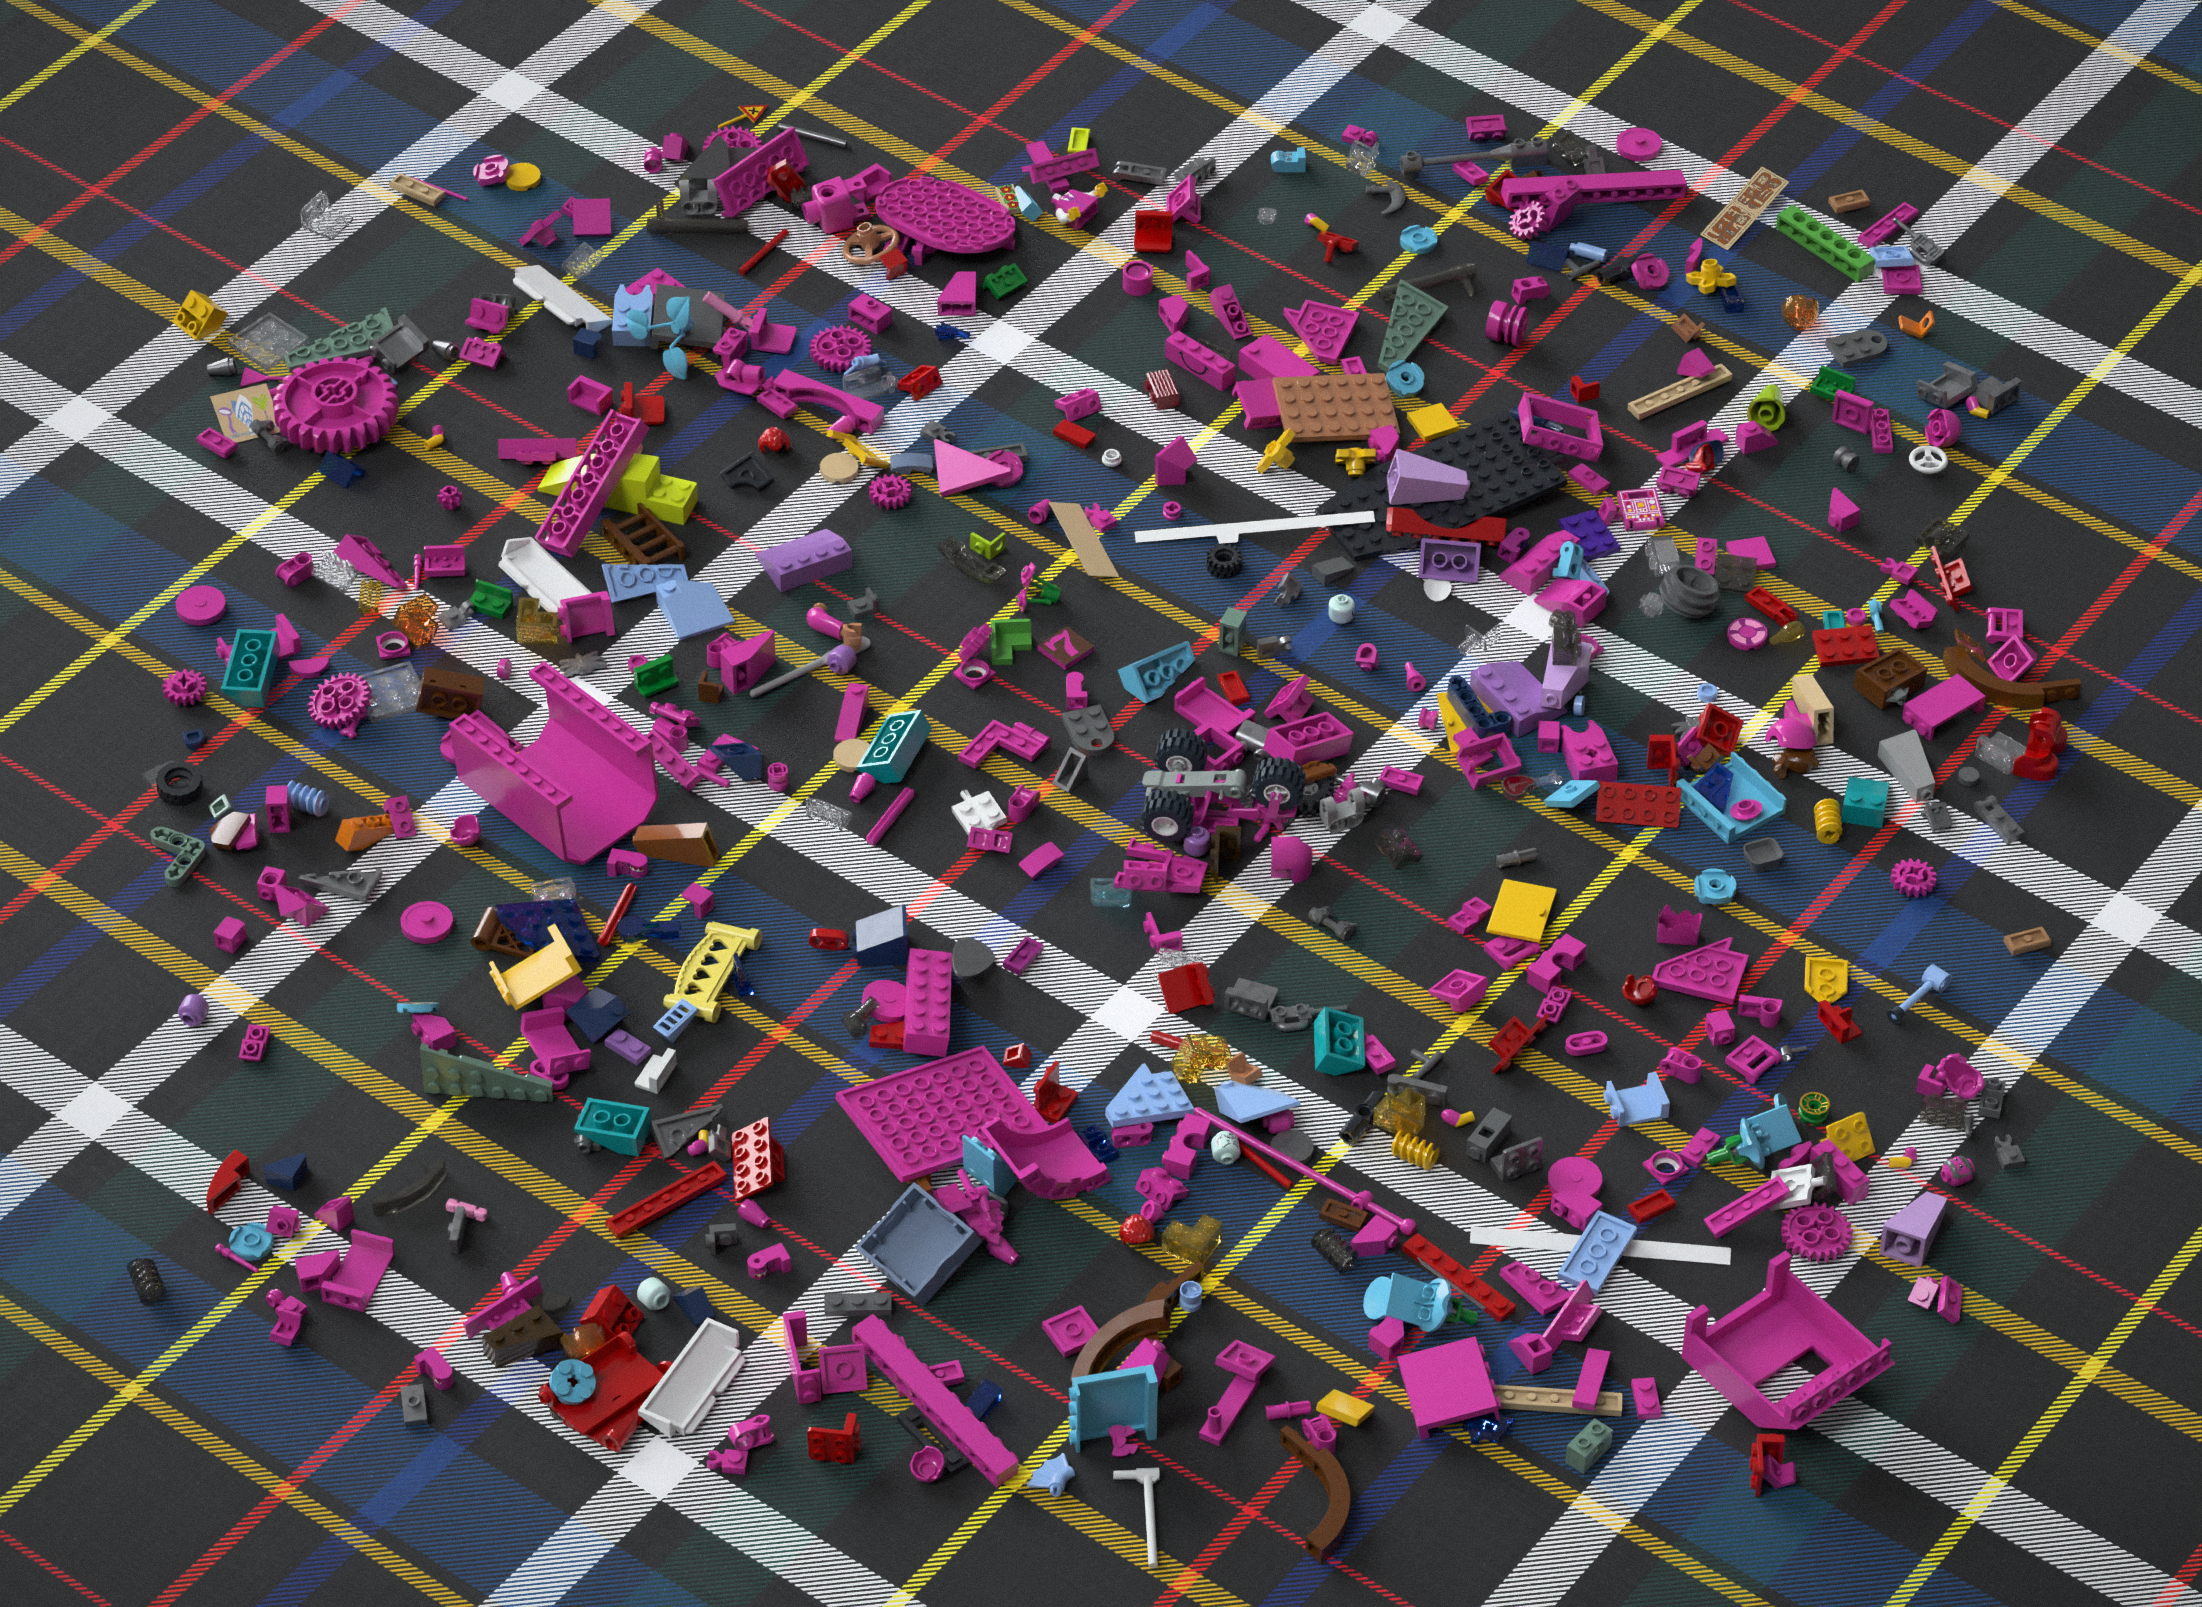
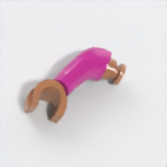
M816 603L808 611L806 619L810 628L843 640V644L851 647L854 651L860 649L862 623L844 624L827 614L828 609L823 603Z

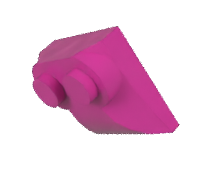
M1455 969L1429 989L1428 992L1430 995L1450 1003L1453 1011L1462 1013L1485 996L1488 981L1484 976Z

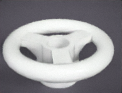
M1921 446L1911 452L1909 461L1917 471L1924 474H1934L1946 468L1948 457L1937 447ZM1921 452L1925 453L1923 459L1915 461V456ZM1931 452L1938 454L1942 461L1935 459Z

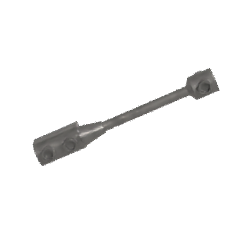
M1535 136L1532 138V141L1528 142L1517 138L1514 140V143L1489 152L1423 159L1415 151H1407L1405 156H1400V169L1405 178L1413 179L1417 177L1424 166L1484 159L1508 161L1511 169L1547 165L1548 149L1546 140Z
M1246 719L1235 736V739L1244 745L1243 754L1251 751L1254 753V758L1258 761L1272 757L1263 749L1269 729ZM1338 774L1331 775L1330 780L1338 784H1342L1346 779ZM1372 778L1370 782L1366 780L1362 784L1357 783V788L1359 787L1367 793L1365 808H1370L1371 805L1378 807L1382 803L1386 793V785L1382 780Z

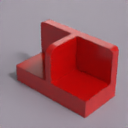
M1826 999L1819 1002L1817 1018L1840 1044L1861 1036V1030L1851 1020L1853 1010L1850 1007L1842 1010L1839 1005L1832 1007Z

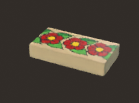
M1014 185L995 187V193L1000 204L1006 207L1010 214L1021 213Z

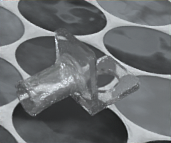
M1497 624L1487 634L1482 635L1469 625H1466L1465 635L1467 639L1457 646V650L1460 654L1463 653V656H1466L1476 646L1487 651L1501 638L1500 626ZM1495 633L1494 638L1490 641V637Z

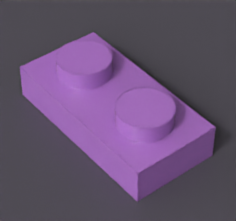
M620 1028L605 1039L606 1047L635 1065H639L651 1054V1047Z

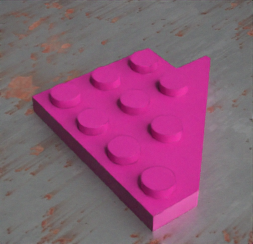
M1305 300L1300 311L1284 308L1285 318L1317 361L1336 365L1360 318V312L1310 300Z
M1728 937L1657 964L1652 977L1657 987L1733 1005L1749 955L1730 951L1733 938Z

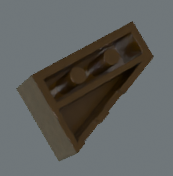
M538 1305L482 1336L483 1353L495 1367L524 1360L523 1357L534 1354L541 1356L544 1355L545 1351L557 1348L558 1351L565 1349L563 1331Z

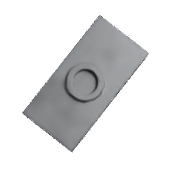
M463 1206L456 1207L453 1223H449L448 1236H450L451 1254L460 1253L467 1222L466 1210Z
M423 1384L400 1387L405 1427L428 1424Z

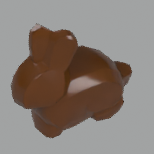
M1786 748L1783 753L1774 754L1772 759L1774 764L1773 772L1779 776L1780 780L1785 779L1787 769L1800 774L1819 766V761L1815 757V750L1812 748Z

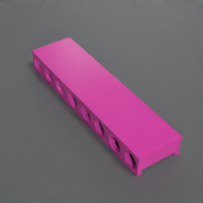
M612 409L610 410L534 537L541 547L570 558L574 557L650 429L642 419H634L616 413ZM615 417V423L610 427V421ZM605 433V440L600 442L602 434ZM596 449V455L591 459V453ZM586 465V472L581 475V470ZM576 482V489L572 492V484ZM567 498L566 506L563 508L562 501ZM557 514V521L552 524V518ZM547 530L548 534L546 539L544 540L542 539V535Z

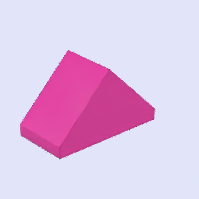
M1700 348L1684 354L1677 369V373L1680 375L1703 377L1716 371L1714 365Z
M350 1196L328 1201L314 1215L337 1232H340L354 1220L352 1199Z

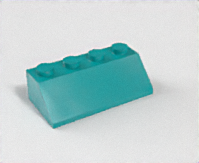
M237 629L221 691L243 706L265 707L281 648L277 631Z
M922 710L888 714L857 765L858 771L868 773L884 784L900 782L932 729Z

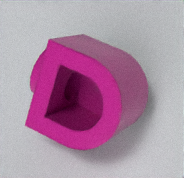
M1370 643L1362 644L1357 650L1355 662L1361 670L1372 671V668H1378L1379 654L1375 646Z

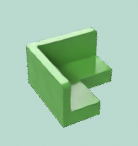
M1031 619L991 620V628L993 629L991 632L992 665H1012V651L1032 650Z

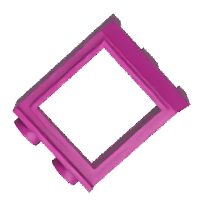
M1504 732L1461 745L1456 756L1473 791L1482 785L1514 775L1517 776L1522 766L1519 756H1516L1512 749V743L1507 739ZM1495 749L1504 767L1478 775L1475 770V761L1470 760L1469 757Z

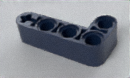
M1452 676L1449 679L1447 699L1467 728L1471 727L1480 739L1503 732L1505 736L1509 735L1511 715L1508 712L1496 711L1488 714L1463 677Z

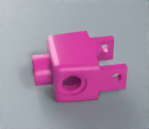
M861 175L843 181L838 176L814 185L812 187L813 200L802 204L803 213L808 225L818 222L823 232L830 234L854 228L853 222L870 218V212L864 202L853 205L850 200L851 195L867 191V186Z

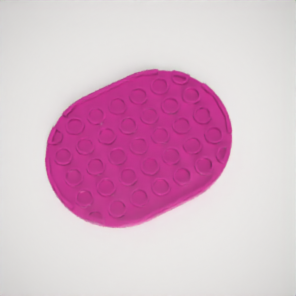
M920 177L919 180L899 179L881 188L875 200L876 212L886 224L928 246L956 253L991 251L1007 244L1013 238L1015 232V219L1010 215V211L1006 207L965 185L945 179V182L936 181L934 177Z

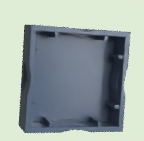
M914 1182L894 1203L889 1213L875 1224L855 1246V1249L872 1266L923 1307L982 1241L970 1227L954 1214L944 1210L931 1195Z

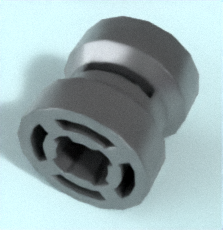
M1842 446L1835 452L1833 462L1837 465H1842L1845 471L1853 472L1860 463V457L1855 453H1851L1850 449L1846 446Z

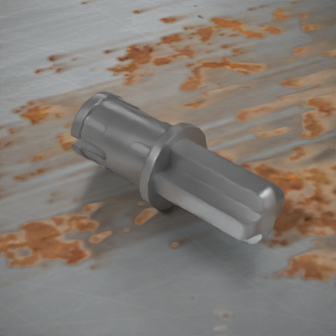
M1537 849L1514 850L1508 854L1497 855L1498 868L1511 865L1520 866L1523 862L1536 860L1538 858Z

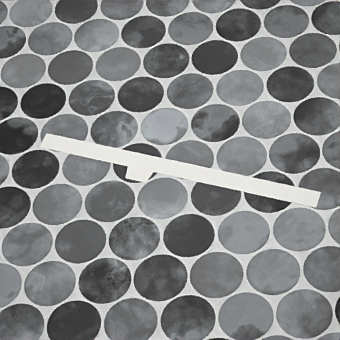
M1373 511L1137 531L1135 532L1136 543L1217 536L1219 544L1238 542L1240 533L1375 522Z

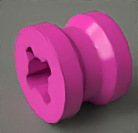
M1422 708L1418 727H1429L1430 730H1435L1439 711L1434 710L1431 712L1427 708Z

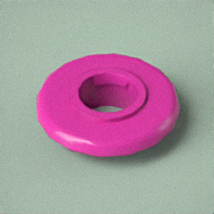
M1744 799L1731 807L1730 813L1734 819L1746 821L1756 818L1761 814L1763 808L1759 801Z

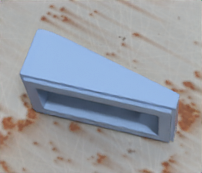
M682 998L653 1028L658 1034L673 1043L699 1009ZM685 1007L690 1011L685 1013L682 1011V1008ZM678 1013L683 1016L681 1019L677 1017ZM673 1020L677 1022L675 1025L671 1023Z

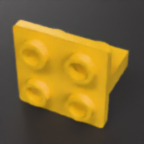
M1864 1112L1856 1113L1826 1126L1827 1137L1819 1140L1821 1143L1829 1139L1852 1162L1875 1152Z

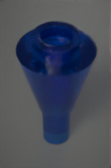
M941 321L940 325L936 324L935 336H938V340L957 337L969 339L970 331L958 330V328Z

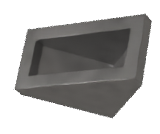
M1070 747L1052 784L1070 793L1088 777V756Z

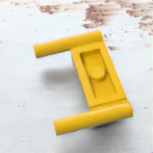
M834 430L827 431L828 437L844 441L843 445L848 448L847 452L855 457H859V461L868 467L872 465L884 469L888 468L889 463L876 456L857 441L855 436Z

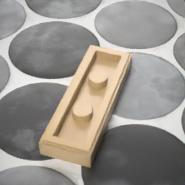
M399 173L389 182V188L434 207L445 198V191L402 173Z

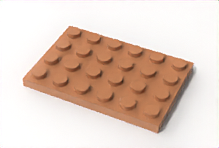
M1384 373L1273 377L1272 385L1284 432L1289 428L1295 432L1291 442L1370 438V430L1388 425H1393L1400 436L1398 422Z

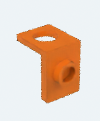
M1929 311L1919 323L1902 315L1898 318L1902 331L1921 339L1935 324L1932 311ZM1929 319V323L1927 327H1925V323Z

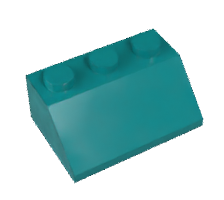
M1324 1006L1314 1021L1316 1071L1336 1076L1365 1067L1364 1022L1362 1017Z

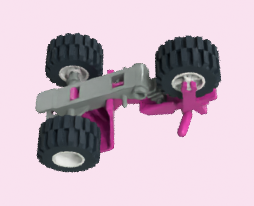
M1176 728L1174 731L1168 730L1167 733H1163L1161 738H1159L1154 757V765L1158 768V771L1145 772L1142 781L1143 786L1147 787L1140 816V826H1142V831L1146 832L1148 837H1153V840H1159L1162 843L1182 841V838L1185 839L1190 833L1191 827L1202 826L1208 805L1212 802H1221L1229 805L1228 811L1234 817L1252 821L1262 819V827L1254 836V841L1257 843L1261 842L1271 828V822L1274 823L1278 830H1283L1284 824L1288 822V817H1295L1297 806L1303 799L1307 779L1305 771H1303L1302 766L1297 765V762L1290 761L1288 758L1282 759L1281 757L1264 759L1255 770L1252 789H1250L1251 786H1247L1246 783L1247 775L1241 769L1235 771H1217L1214 769L1204 771L1209 748L1206 740H1202L1203 737L1196 735V732Z

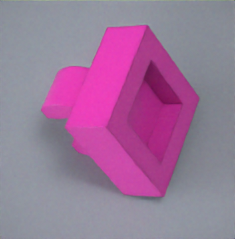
M1605 497L1598 510L1599 516L1605 525H1610L1613 519L1620 520L1623 513L1618 512L1620 506L1614 504L1613 498Z

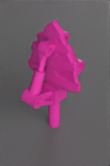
M959 1169L957 1174L966 1191L965 1196L966 1198L970 1197L973 1206L960 1210L958 1213L967 1222V1226L976 1231L979 1237H984L987 1242L997 1246L1001 1238L999 1235L1003 1230V1226H1001V1222H1003V1215L1000 1212L1001 1205L998 1200L987 1199L989 1191L986 1185L974 1188L965 1169Z

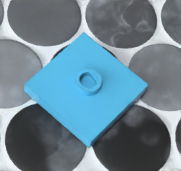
M1571 780L1547 797L1544 803L1546 807L1573 808L1600 788L1599 782Z

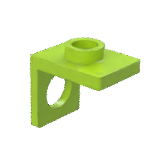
M972 532L970 534V548L991 560L1006 548V534L1003 532L993 541L989 542ZM1001 541L1000 546L997 549H995L997 543Z

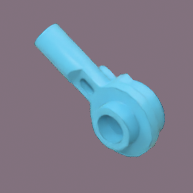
M1873 598L1872 601H1868L1870 614L1875 624L1876 633L1882 634L1884 628L1882 620L1879 618V613H1882L1881 601H1876V598Z

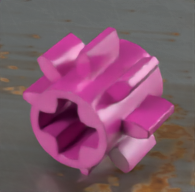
M445 486L443 489H440V495H437L438 503H442V508L453 510L460 506L462 492H458L457 487Z

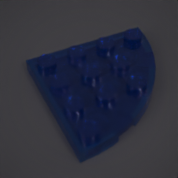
M575 898L495 905L494 911L504 927H509L516 933L517 939L531 948L540 951L555 942L548 930V927L555 923L577 961L599 962L600 954Z

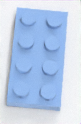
M1597 1210L1558 1271L1557 1278L1575 1286H1578L1582 1280H1587L1593 1294L1598 1295L1637 1233V1227Z

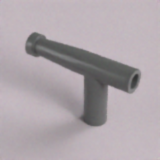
M1569 258L1564 261V264L1572 270V272L1567 274L1569 280H1573L1601 265L1598 259L1582 267L1576 265Z
M1413 1049L1410 1056L1424 1064L1411 1078L1420 1080L1422 1076L1443 1058L1442 1052L1437 1051L1430 1058L1422 1052Z

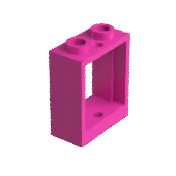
M1207 721L1194 730L1196 735L1203 737L1202 740H1206L1207 743L1213 741L1227 751L1216 760L1207 756L1204 771H1211V769L1228 771L1243 760L1244 745L1211 722Z

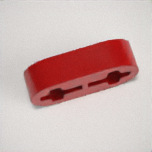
M815 928L810 931L808 942L817 949L845 950L848 947L849 934L843 930Z

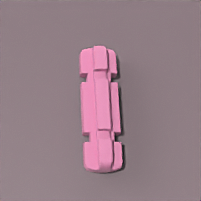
M450 1198L446 1203V1210L455 1213L457 1206H463L466 1210V1217L472 1219L476 1217V1220L484 1222L488 1216L487 1209L481 1207L477 1209V1206L460 1201L458 1203V1200Z

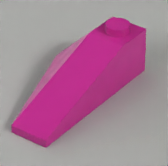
M346 534L333 551L338 557L337 560L344 566L348 565L396 588L407 589L408 587L395 570L389 569L391 565L389 561L380 557L382 555L381 551L367 537Z

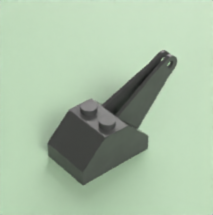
M718 136L675 181L674 185L679 189V180H689L690 190L708 189L707 179L717 178L759 148L728 147L727 142Z

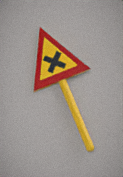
M768 105L738 106L744 115L720 124L718 128H723L746 117L755 123Z

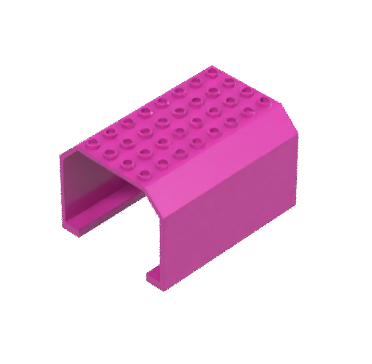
M544 661L529 671V677L545 689L549 719L538 740L519 753H516L468 715L463 714L449 724L458 780L564 862L584 865L637 829L638 826L646 823L659 799L653 746L651 740Z

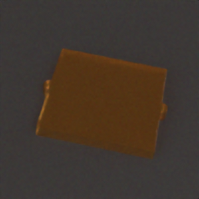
M1956 628L1954 634L1957 645L1981 662H1984L1986 659L1982 645Z

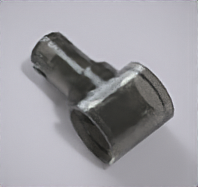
M869 996L859 1009H852L843 1014L841 1023L852 1037H860L867 1031L868 1026L866 1023L874 1010L880 1006V1003L874 997Z

